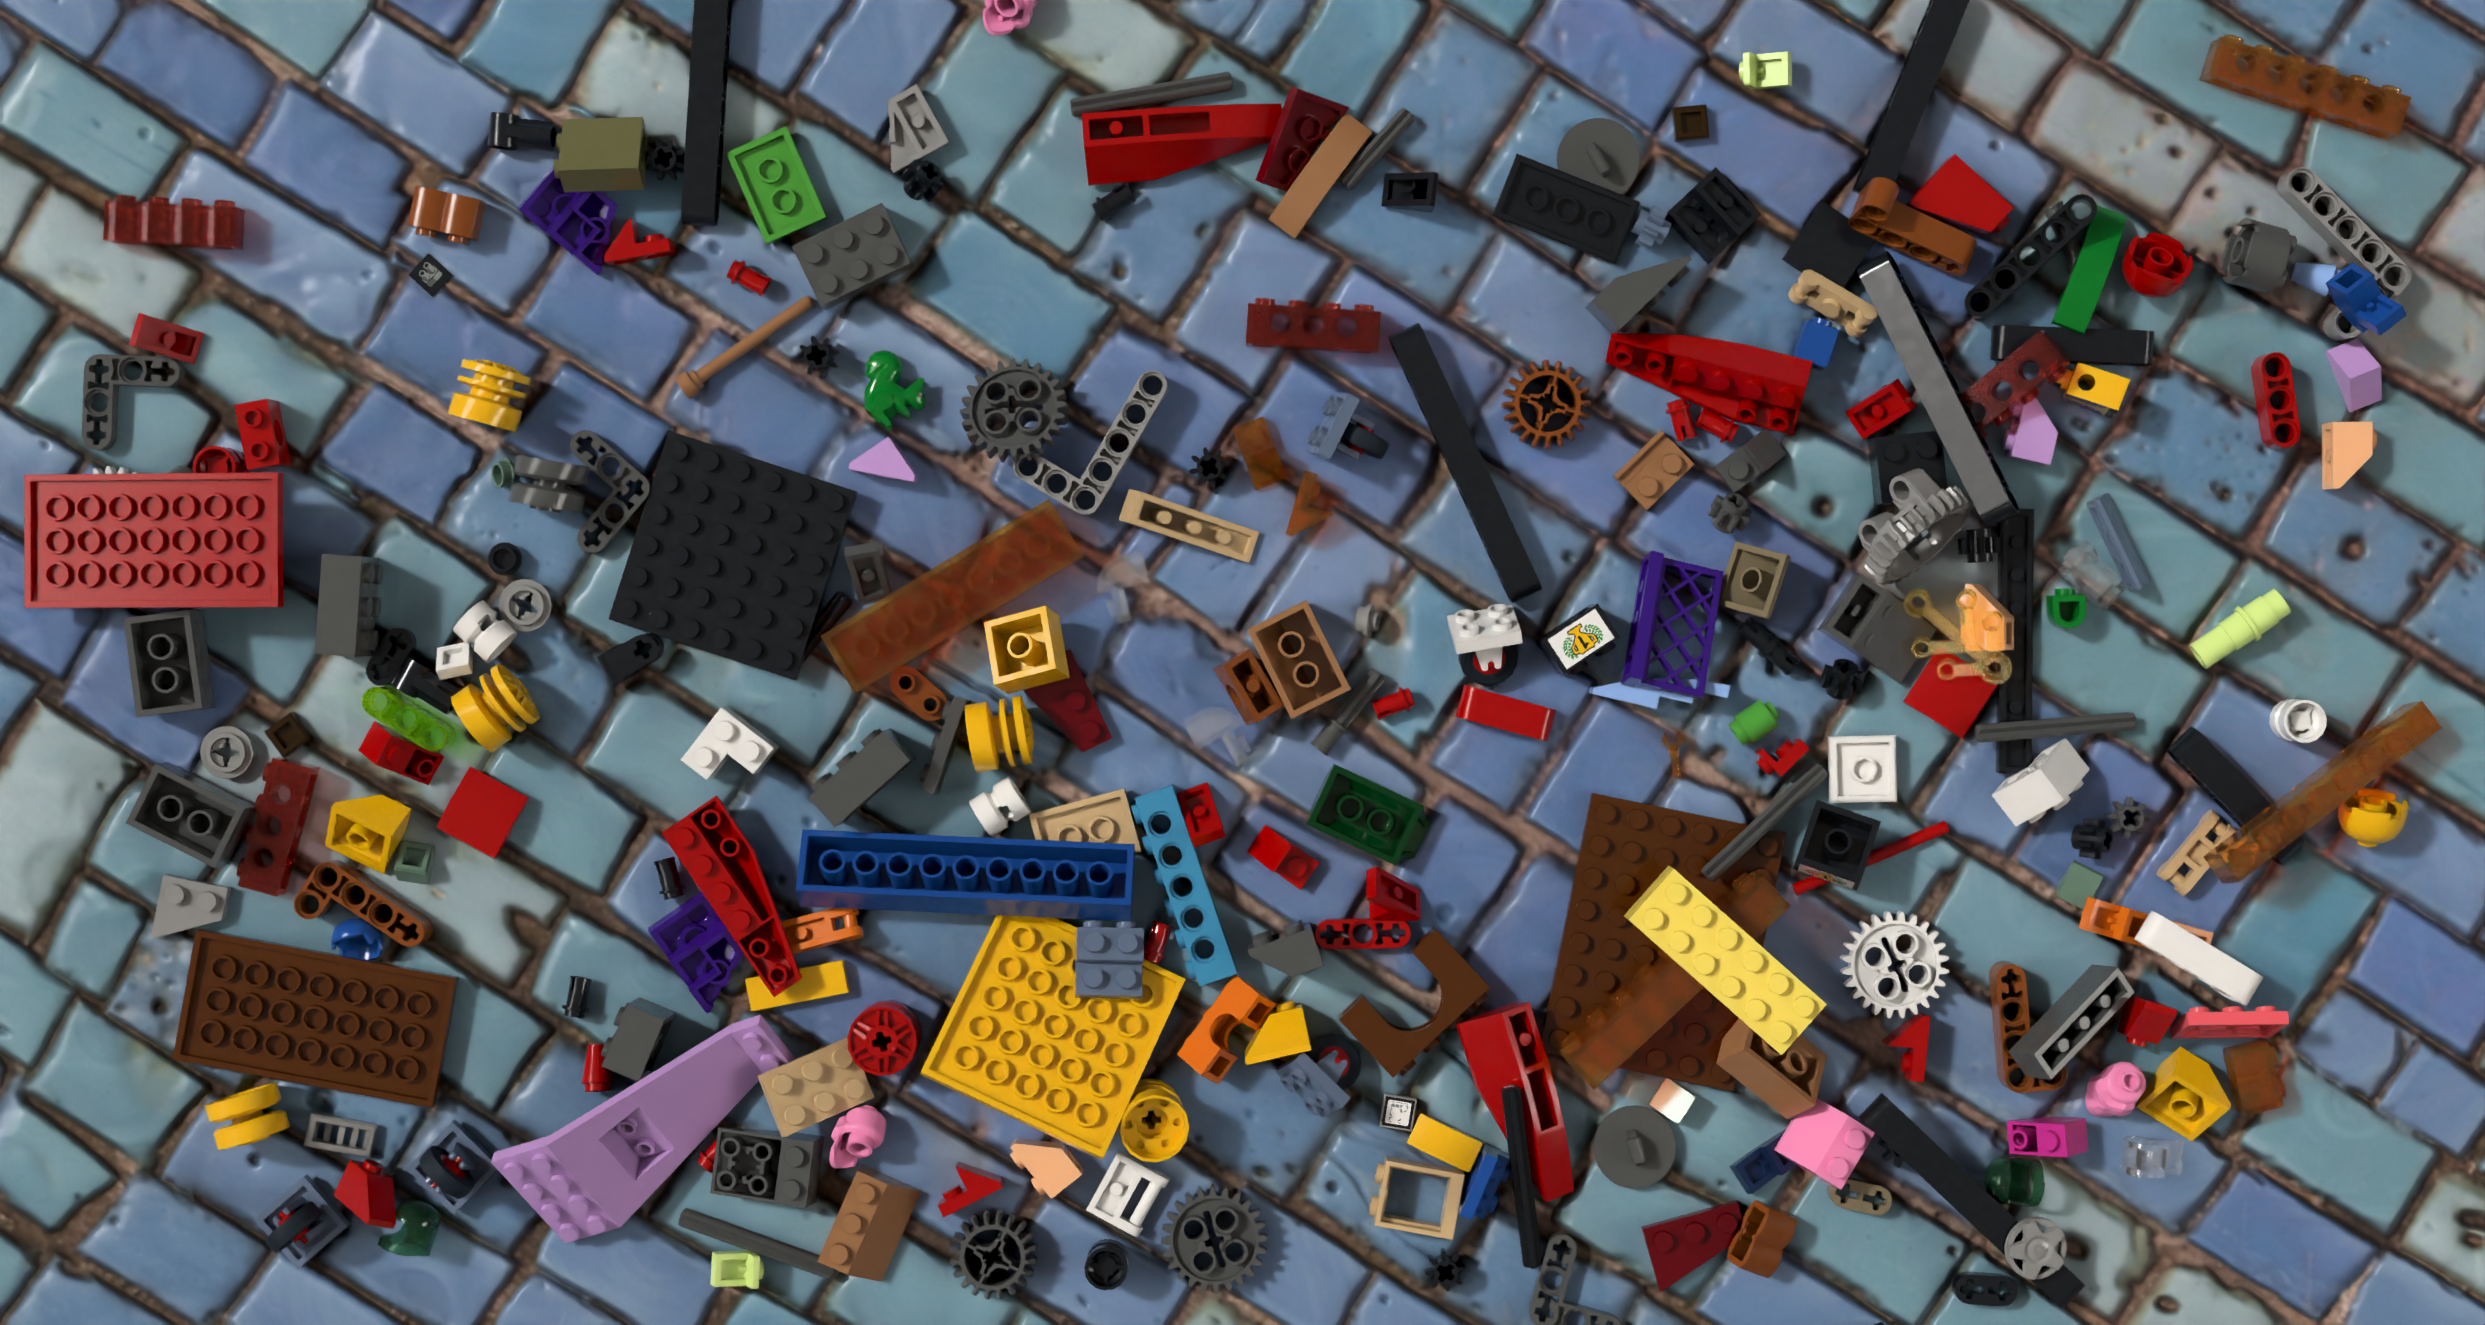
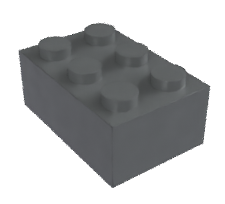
M882 203L792 246L820 306L825 310L915 268L887 208Z
M322 554L315 654L350 657L373 656V650H376L379 644V633L375 630V620L381 612V599L377 597L378 584H381L383 580V566L379 564L380 558Z
M189 609L123 618L136 717L215 708L202 610Z
M880 728L878 730L875 729L861 742L864 748L857 753L855 750L849 752L836 764L839 770L834 775L831 773L825 774L811 786L815 792L808 798L834 827L848 820L917 758L891 728L883 731Z
M170 762L156 763L126 824L213 868L228 865L257 806Z

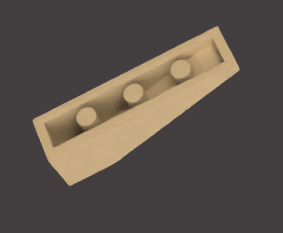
M1128 489L1119 520L1246 563H1250L1259 535L1258 531L1132 489Z

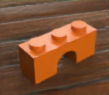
M1236 974L1233 975L1231 980L1225 984L1212 1006L1204 1013L1202 1020L1192 1034L1186 1038L1177 1055L1201 1076L1219 1084L1238 1058L1228 1048L1227 1041L1231 1030L1236 1025L1244 1023L1258 1031L1276 1006V1003L1252 983Z

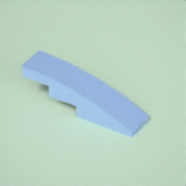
M1656 677V678H1651V679H1655V680L1661 681V680H1663L1664 678ZM1679 678L1685 687L1696 689V679ZM1671 679L1667 681L1668 683L1674 684ZM1621 681L1591 686L1589 689L1590 694L1657 709L1660 696L1691 704L1693 702L1691 697L1640 685L1630 687L1622 685ZM1706 681L1704 693L1728 698L1731 685Z

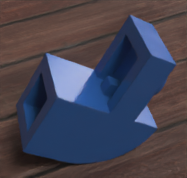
M2354 263L2348 265L2326 282L2338 309L2362 333L2369 329L2380 336L2406 316V312L2401 304L2381 294L2373 274Z

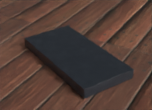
M1516 154L1492 216L1616 264L1640 202Z

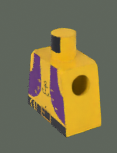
M2077 363L2073 371L2054 365L2047 383L2065 390L2063 400L2112 419L2119 410L2130 379L2083 363ZM2084 381L2088 383L2090 390H2082L2078 386V382Z

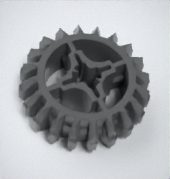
M1000 1209L996 1213V1219H992L990 1210H985L983 1213L984 1221H981L977 1214L971 1216L973 1226L963 1221L960 1227L965 1234L955 1232L953 1239L960 1244H953L949 1248L951 1253L959 1255L950 1259V1265L961 1266L954 1271V1277L959 1278L965 1275L966 1278L961 1286L967 1288L970 1283L974 1284L975 1286L972 1290V1295L977 1296L980 1288L986 1290L984 1297L988 1300L991 1297L992 1290H996L998 1299L1004 1298V1288L1011 1295H1015L1017 1289L1014 1283L1024 1288L1027 1285V1281L1023 1275L1033 1277L1035 1270L1028 1265L1038 1263V1257L1029 1254L1038 1250V1244H1027L1034 1237L1033 1231L1023 1234L1021 1231L1024 1230L1027 1223L1023 1220L1015 1226L1013 1224L1016 1217L1014 1213L1009 1215L1007 1221L1003 1220V1210ZM1000 1230L997 1237L991 1241L973 1239L976 1234L982 1231ZM1009 1235L1016 1241L1019 1247L1021 1261L1014 1259V1255L1006 1249L1005 1243ZM1001 1241L998 1256H1002V1258L996 1257L990 1266L986 1267L990 1253L985 1251L991 1252L993 1248H996L998 1242ZM967 1248L974 1250L973 1254L977 1255L982 1261V1268L979 1274L969 1262ZM996 1268H1003L1007 1271L1009 1268L1015 1270L1011 1275L1001 1279L988 1278L990 1273Z

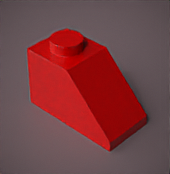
M2132 995L2125 1002L2117 1032L2126 1035V1042L2142 1047H2146L2147 1042L2159 1044L2176 1018L2178 1010L2157 1001Z
M365 1159L364 1162L350 1160L333 1196L367 1225L394 1229L396 1214L393 1178L383 1171L384 1166L372 1159Z

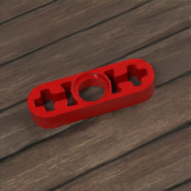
M1327 918L1320 921L1315 928L1316 941L1325 949L1400 948L1408 943L1411 936V930L1406 921L1372 920L1370 918ZM1383 923L1381 930H1391L1392 924H1398L1401 930H1405V935H1400L1399 941L1396 942L1393 941L1390 935H1381L1383 942L1376 943L1378 931L1375 924ZM1342 924H1350L1348 927L1350 943H1343L1344 936H1335L1332 943H1327L1326 937H1320V932L1326 931V925H1333L1334 931H1344ZM1366 924L1371 927L1372 937L1369 941L1361 943L1354 939L1353 930L1357 925Z

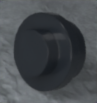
M503 542L495 545L490 550L488 563L495 573L511 575L520 568L522 555L515 545Z

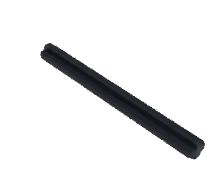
M1509 1084L1501 1089L1522 1262L1524 1267L1536 1269L1542 1264L1522 1094L1521 1088L1518 1085Z

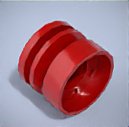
M894 1000L878 1001L868 1006L851 1024L847 1036L848 1051L854 1063L865 1072L877 1076L892 1075L904 1069L919 1051L923 1039L922 1025L916 1013L906 1004ZM880 1032L883 1033L884 1037L890 1036L891 1038L887 1047H884L883 1043L876 1042Z

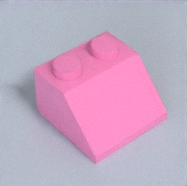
M1817 1098L1814 1107L1793 1117L1774 1150L1825 1184L1842 1190L1875 1133L1849 1115Z

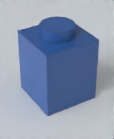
M1813 317L1812 321L1807 320L1803 322L1791 356L1813 361L1811 368L1820 371L1826 369L1840 330L1831 328L1832 322L1818 317Z

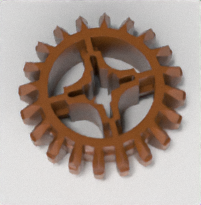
M1547 359L1542 361V370H1538L1537 364L1531 362L1529 364L1531 374H1528L1523 368L1517 371L1522 379L1521 382L1513 377L1509 379L1508 382L1516 388L1515 391L1510 389L1503 391L1504 396L1512 398V402H1503L1501 404L1502 409H1512V413L1507 414L1503 419L1505 422L1515 419L1517 423L1509 431L1513 434L1521 428L1524 433L1520 436L1519 441L1522 443L1529 435L1532 436V448L1538 446L1540 439H1543L1545 450L1551 448V439L1555 440L1557 447H1562L1564 445L1562 435H1565L1569 441H1573L1575 435L1571 429L1574 428L1579 432L1584 430V426L1577 421L1578 418L1582 420L1590 418V414L1581 411V407L1586 408L1592 405L1590 400L1581 401V396L1589 393V388L1585 387L1578 390L1576 385L1583 381V377L1578 376L1572 381L1569 376L1573 373L1574 368L1569 367L1563 374L1560 372L1562 362L1560 361L1555 363L1553 370H1549V360ZM1538 378H1549L1542 394L1522 392L1529 382ZM1558 382L1562 383L1570 392L1573 407L1558 399ZM1551 389L1550 403L1555 405L1556 409L1553 411L1549 409L1542 419L1543 406L1535 401L1539 400V398L1544 400ZM1520 402L1525 403V405L1533 408L1535 411L1536 420L1534 428L1523 418L1520 411ZM1551 415L1570 417L1567 424L1561 429L1544 432L1545 425Z

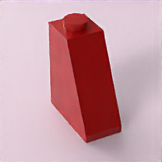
M1956 154L1949 157L1906 203V206L1945 224L1982 236L1992 231L1996 234L1999 233L2011 220L2007 214L2014 208Z

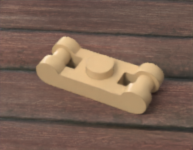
M1809 269L1803 271L1798 278V283H1795L1788 292L1789 299L1793 303L1800 305L1805 303L1844 326L1846 332L1854 338L1861 337L1867 330V325H1870L1878 314L1872 304Z
M2212 809L2202 816L2194 830L2169 860L2161 865L2156 873L2163 881H2170L2175 886L2174 890L2181 896L2186 895L2237 835L2238 831L2230 824L2225 825L2219 820L2220 816ZM2210 830L2217 835L2214 842L2205 837ZM2182 864H2185L2190 869L2185 876L2177 871Z

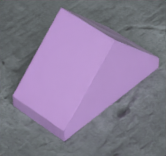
M2358 338L2325 351L2349 412L2382 400L2381 366Z
M889 436L849 463V470L913 483L918 481L917 474L894 440Z

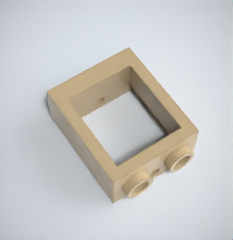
M1385 1155L1384 1164L1378 1163L1376 1168L1375 1183L1380 1184L1378 1196L1372 1195L1369 1207V1215L1374 1216V1226L1453 1240L1465 1177L1464 1171L1458 1168ZM1393 1168L1448 1178L1440 1223L1384 1213Z

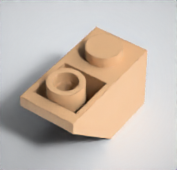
M1965 584V591H1962L1960 599L1961 608L1965 611V624L1961 627V641L1965 644V650H2014V617L1981 584Z
M1017 1138L1010 1146L1013 1151L1010 1156L1020 1169L1026 1167L1033 1176L1031 1182L1041 1195L1047 1193L1051 1199L1083 1174L1084 1168L1064 1143Z

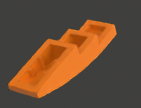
M2087 896L2078 928L2145 947L2135 941L2134 938L2149 914ZM2172 921L2208 944H2211L2214 933Z

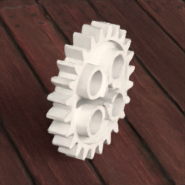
M1884 911L1882 921L1875 914H1872V925L1869 926L1865 922L1860 921L1859 924L1862 932L1860 934L1852 930L1849 932L1855 939L1854 943H1843L1850 950L1849 954L1840 956V959L1848 962V966L1840 969V972L1850 975V978L1843 984L1846 987H1855L1850 994L1853 999L1863 996L1860 1001L1862 1008L1865 1009L1872 1003L1871 1013L1875 1015L1882 1008H1884V1015L1887 1018H1891L1894 1010H1896L1900 1018H1905V1010L1907 1008L1914 1015H1917V1004L1920 1003L1924 1007L1929 1008L1930 1006L1926 998L1929 995L1939 998V995L1934 990L1935 986L1945 987L1946 985L1942 980L1938 979L1940 974L1949 973V970L1941 967V962L1947 961L1949 956L1939 954L1938 952L1946 945L1943 942H1934L1939 934L1938 931L1932 930L1926 933L1929 926L1927 921L1924 920L1916 926L1917 916L1911 914L1906 921L1902 911L1897 912L1895 919L1892 918L1889 911ZM1908 934L1910 946L1905 951H1898L1896 940L1899 936ZM1883 937L1887 938L1891 955L1901 961L1897 964V969L1907 986L1905 992L1901 989L1897 973L1888 968L1892 961L1881 942ZM1872 947H1877L1880 951L1878 961L1868 964L1865 959L1866 952ZM1914 965H1921L1923 968L1922 977L1918 981L1912 982L1909 979V970ZM1884 978H1891L1893 983L1891 991L1887 994H1880L1878 990L1879 982Z

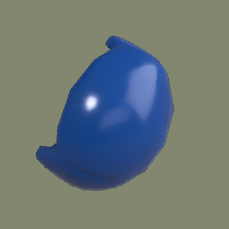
M362 918L345 920L336 925L331 936L332 950H335L336 946H338L340 955L344 957L366 960L378 958L383 953L382 931Z

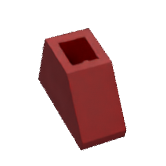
M375 721L358 749L375 765L429 785L444 758L442 754L408 735Z

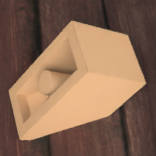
M2330 422L2322 424V490L2340 489L2373 455V449L2377 445V433L2373 429V422Z

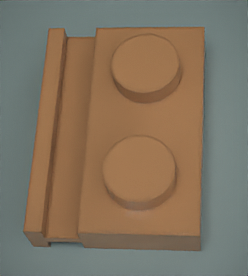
M1660 430L1612 477L1646 511L1694 463Z

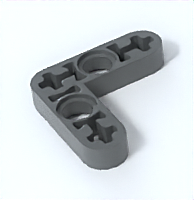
M97 354L88 358L84 367L82 440L85 445L90 449L104 451L110 449L116 443L119 386L176 387L184 380L185 369L182 363L176 359L158 356ZM132 362L140 363L143 368L142 376L137 380H131L127 375V367ZM102 363L104 366L109 367L108 373L102 374V384H109V389L94 388V383L101 384V374L95 373V367L101 366ZM167 364L169 368L175 370L174 375L168 377V381L165 376L152 374V368L167 369ZM100 393L105 394L109 401L108 407L102 412L96 411L92 403L94 397ZM93 416L100 418L108 417L107 422L100 421V430L106 432V439H100V443L97 439H93L92 436L93 432L99 431V422L92 421Z
M582 430L574 434L571 439L570 448L572 453L614 489L581 527L577 536L578 544L582 550L589 553H600L611 544L646 503L652 483L648 477L598 434ZM582 438L586 440L592 438L591 446L598 452H602L603 447L607 450L598 457L595 465L591 461L596 459V456L588 451L580 452L582 445L579 441ZM611 457L616 458L620 463V471L615 476H608L603 471V463ZM632 481L636 483L642 481L641 489L644 493L643 495L634 494L630 498L629 502L634 503L632 508L625 501L617 498L620 493L623 497H627L631 493L632 488L629 484ZM613 504L620 505L624 511L622 520L617 523L610 522L606 516L608 507ZM598 519L604 525L613 529L610 534L607 530H603L599 534L600 545L592 544L588 546L589 538L586 534L588 532L595 533L600 529L601 525L596 523Z
M1566 1232L1553 1233L1546 1242L1542 1264L1539 1267L1528 1308L1531 1320L1535 1325H1567V1316L1571 1312L1579 1311L1585 1317L1583 1325H1591V1315L1596 1316L1594 1318L1595 1324L1606 1325L1607 1321H1611V1325H1621L1619 1319L1612 1313L1564 1300L1577 1253V1246L1570 1234ZM1561 1240H1566V1245L1570 1248L1569 1252L1563 1251L1560 1262L1561 1264H1566L1565 1268L1558 1264L1548 1263L1549 1259L1554 1262L1556 1261L1557 1251L1553 1248V1245L1560 1244ZM1549 1271H1557L1562 1276V1281L1556 1288H1549L1543 1283V1278ZM1540 1291L1551 1296H1557L1556 1300L1552 1297L1549 1298L1548 1308L1552 1311V1314H1546L1544 1319H1540L1538 1312L1535 1311L1536 1307L1542 1308L1545 1297L1544 1295H1539Z

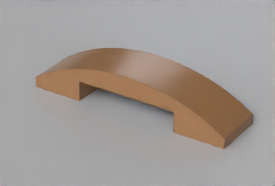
M1345 113L1296 178L1268 220L1296 239L1319 204L1373 132L1351 115Z

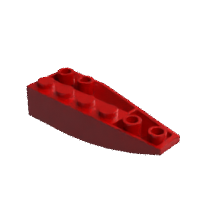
M1281 103L1180 106L1082 113L1088 185L1155 181L1269 143L1282 112Z
M1612 333L1605 360L1610 365L1675 395L1686 398V400L1701 407H1706L1708 410L1727 419H1734L1735 421L1793 435L1813 363V361L1740 343L1686 335L1654 333Z
M715 796L662 832V835L773 997H776L801 980L802 976L756 852L719 797Z
M1530 1002L1510 1003L1457 1023V1030L1475 1087L1506 1139L1501 1089L1509 1084L1518 1085L1521 1088L1532 1182L1543 1202H1549L1573 1192L1571 1160L1559 1098Z

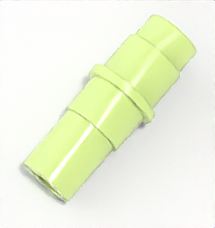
M2272 589L2263 596H2258L2242 608L2237 606L2233 609V614L2189 644V648L2198 662L2205 669H2208L2233 651H2238L2253 640L2259 641L2262 639L2261 635L2277 625L2281 619L2291 613L2288 604L2278 591Z

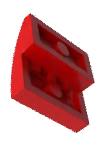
M1938 646L1903 702L1963 740L1999 684L1962 659Z
M470 766L437 825V829L495 860L510 837L512 828L529 802V798Z

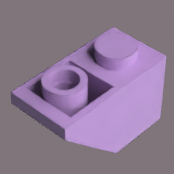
M2028 391L2019 393L2018 398L2015 397L2010 406L2009 416L2013 417L2011 429L2006 430L2002 441V449L2006 450L2004 458L2042 467L2051 465L2058 432L2034 393Z

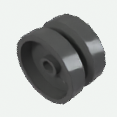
M516 455L513 472L517 476L533 478V485L518 482L512 484L508 501L530 505L529 508L557 513L565 510L582 513L585 497L579 492L565 490V484L576 486L587 484L590 467Z

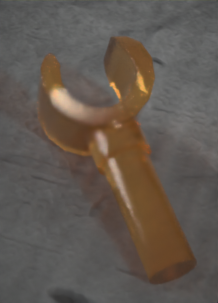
M1677 730V744L1670 745L1666 740L1665 732L1661 738V743L1669 751L1673 777H1680L1682 775L1678 747L1681 745L1683 737Z

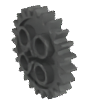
M1012 358L1009 367L1005 368L1003 363L998 361L997 371L994 372L988 366L985 367L988 376L983 378L975 375L978 386L968 385L966 387L972 397H962V402L967 407L960 410L962 418L965 419L962 422V426L965 431H969L967 437L971 443L976 442L975 446L979 452L986 449L988 458H993L998 452L1002 463L1005 462L1008 455H1012L1014 462L1018 463L1021 454H1024L1028 461H1030L1032 458L1031 451L1036 450L1040 455H1043L1042 445L1045 443L1053 447L1054 442L1051 436L1063 435L1058 425L1067 424L1066 416L1063 414L1069 411L1067 403L1063 402L1067 399L1064 390H1060L1062 388L1060 380H1053L1054 377L1050 369L1043 373L1040 363H1037L1031 369L1028 359H1025L1021 367H1019L1015 359ZM1029 391H1038L1034 397L1024 398L1025 394ZM995 394H1005L1000 400H991ZM1030 421L1038 422L1033 428H1024ZM996 424H1005L1001 430H991Z
M1211 1184L1210 1192L1205 1194L1202 1187L1198 1186L1197 1197L1194 1198L1187 1191L1185 1193L1186 1204L1178 1200L1175 1201L1174 1205L1178 1213L1167 1212V1217L1173 1223H1166L1162 1226V1230L1170 1233V1235L1161 1238L1162 1244L1170 1245L1169 1248L1163 1251V1257L1174 1258L1169 1263L1168 1268H1180L1177 1274L1178 1280L1186 1275L1189 1276L1188 1287L1191 1288L1198 1281L1201 1282V1292L1206 1290L1208 1284L1213 1286L1215 1294L1218 1293L1220 1284H1224L1226 1289L1231 1291V1281L1235 1280L1239 1285L1243 1286L1244 1280L1242 1275L1244 1273L1252 1278L1254 1277L1251 1265L1262 1266V1260L1256 1255L1267 1253V1248L1259 1244V1242L1268 1240V1234L1259 1232V1230L1266 1226V1221L1255 1220L1261 1213V1210L1256 1208L1250 1211L1249 1207L1252 1199L1248 1198L1241 1202L1240 1190H1237L1233 1196L1228 1195L1227 1185L1224 1186L1221 1193H1217L1215 1185ZM1205 1211L1210 1212L1216 1236H1223L1220 1238L1219 1244L1225 1261V1266L1223 1267L1219 1265L1214 1243L1207 1241L1210 1230L1204 1217ZM1221 1211H1229L1234 1215L1235 1220L1232 1224L1224 1226L1217 1221L1216 1216ZM1191 1220L1199 1221L1203 1226V1230L1197 1235H1191L1185 1230L1186 1223ZM1237 1242L1245 1250L1242 1255L1233 1257L1226 1252V1247L1230 1243ZM1200 1252H1207L1212 1256L1213 1261L1208 1266H1199L1195 1262L1194 1257Z

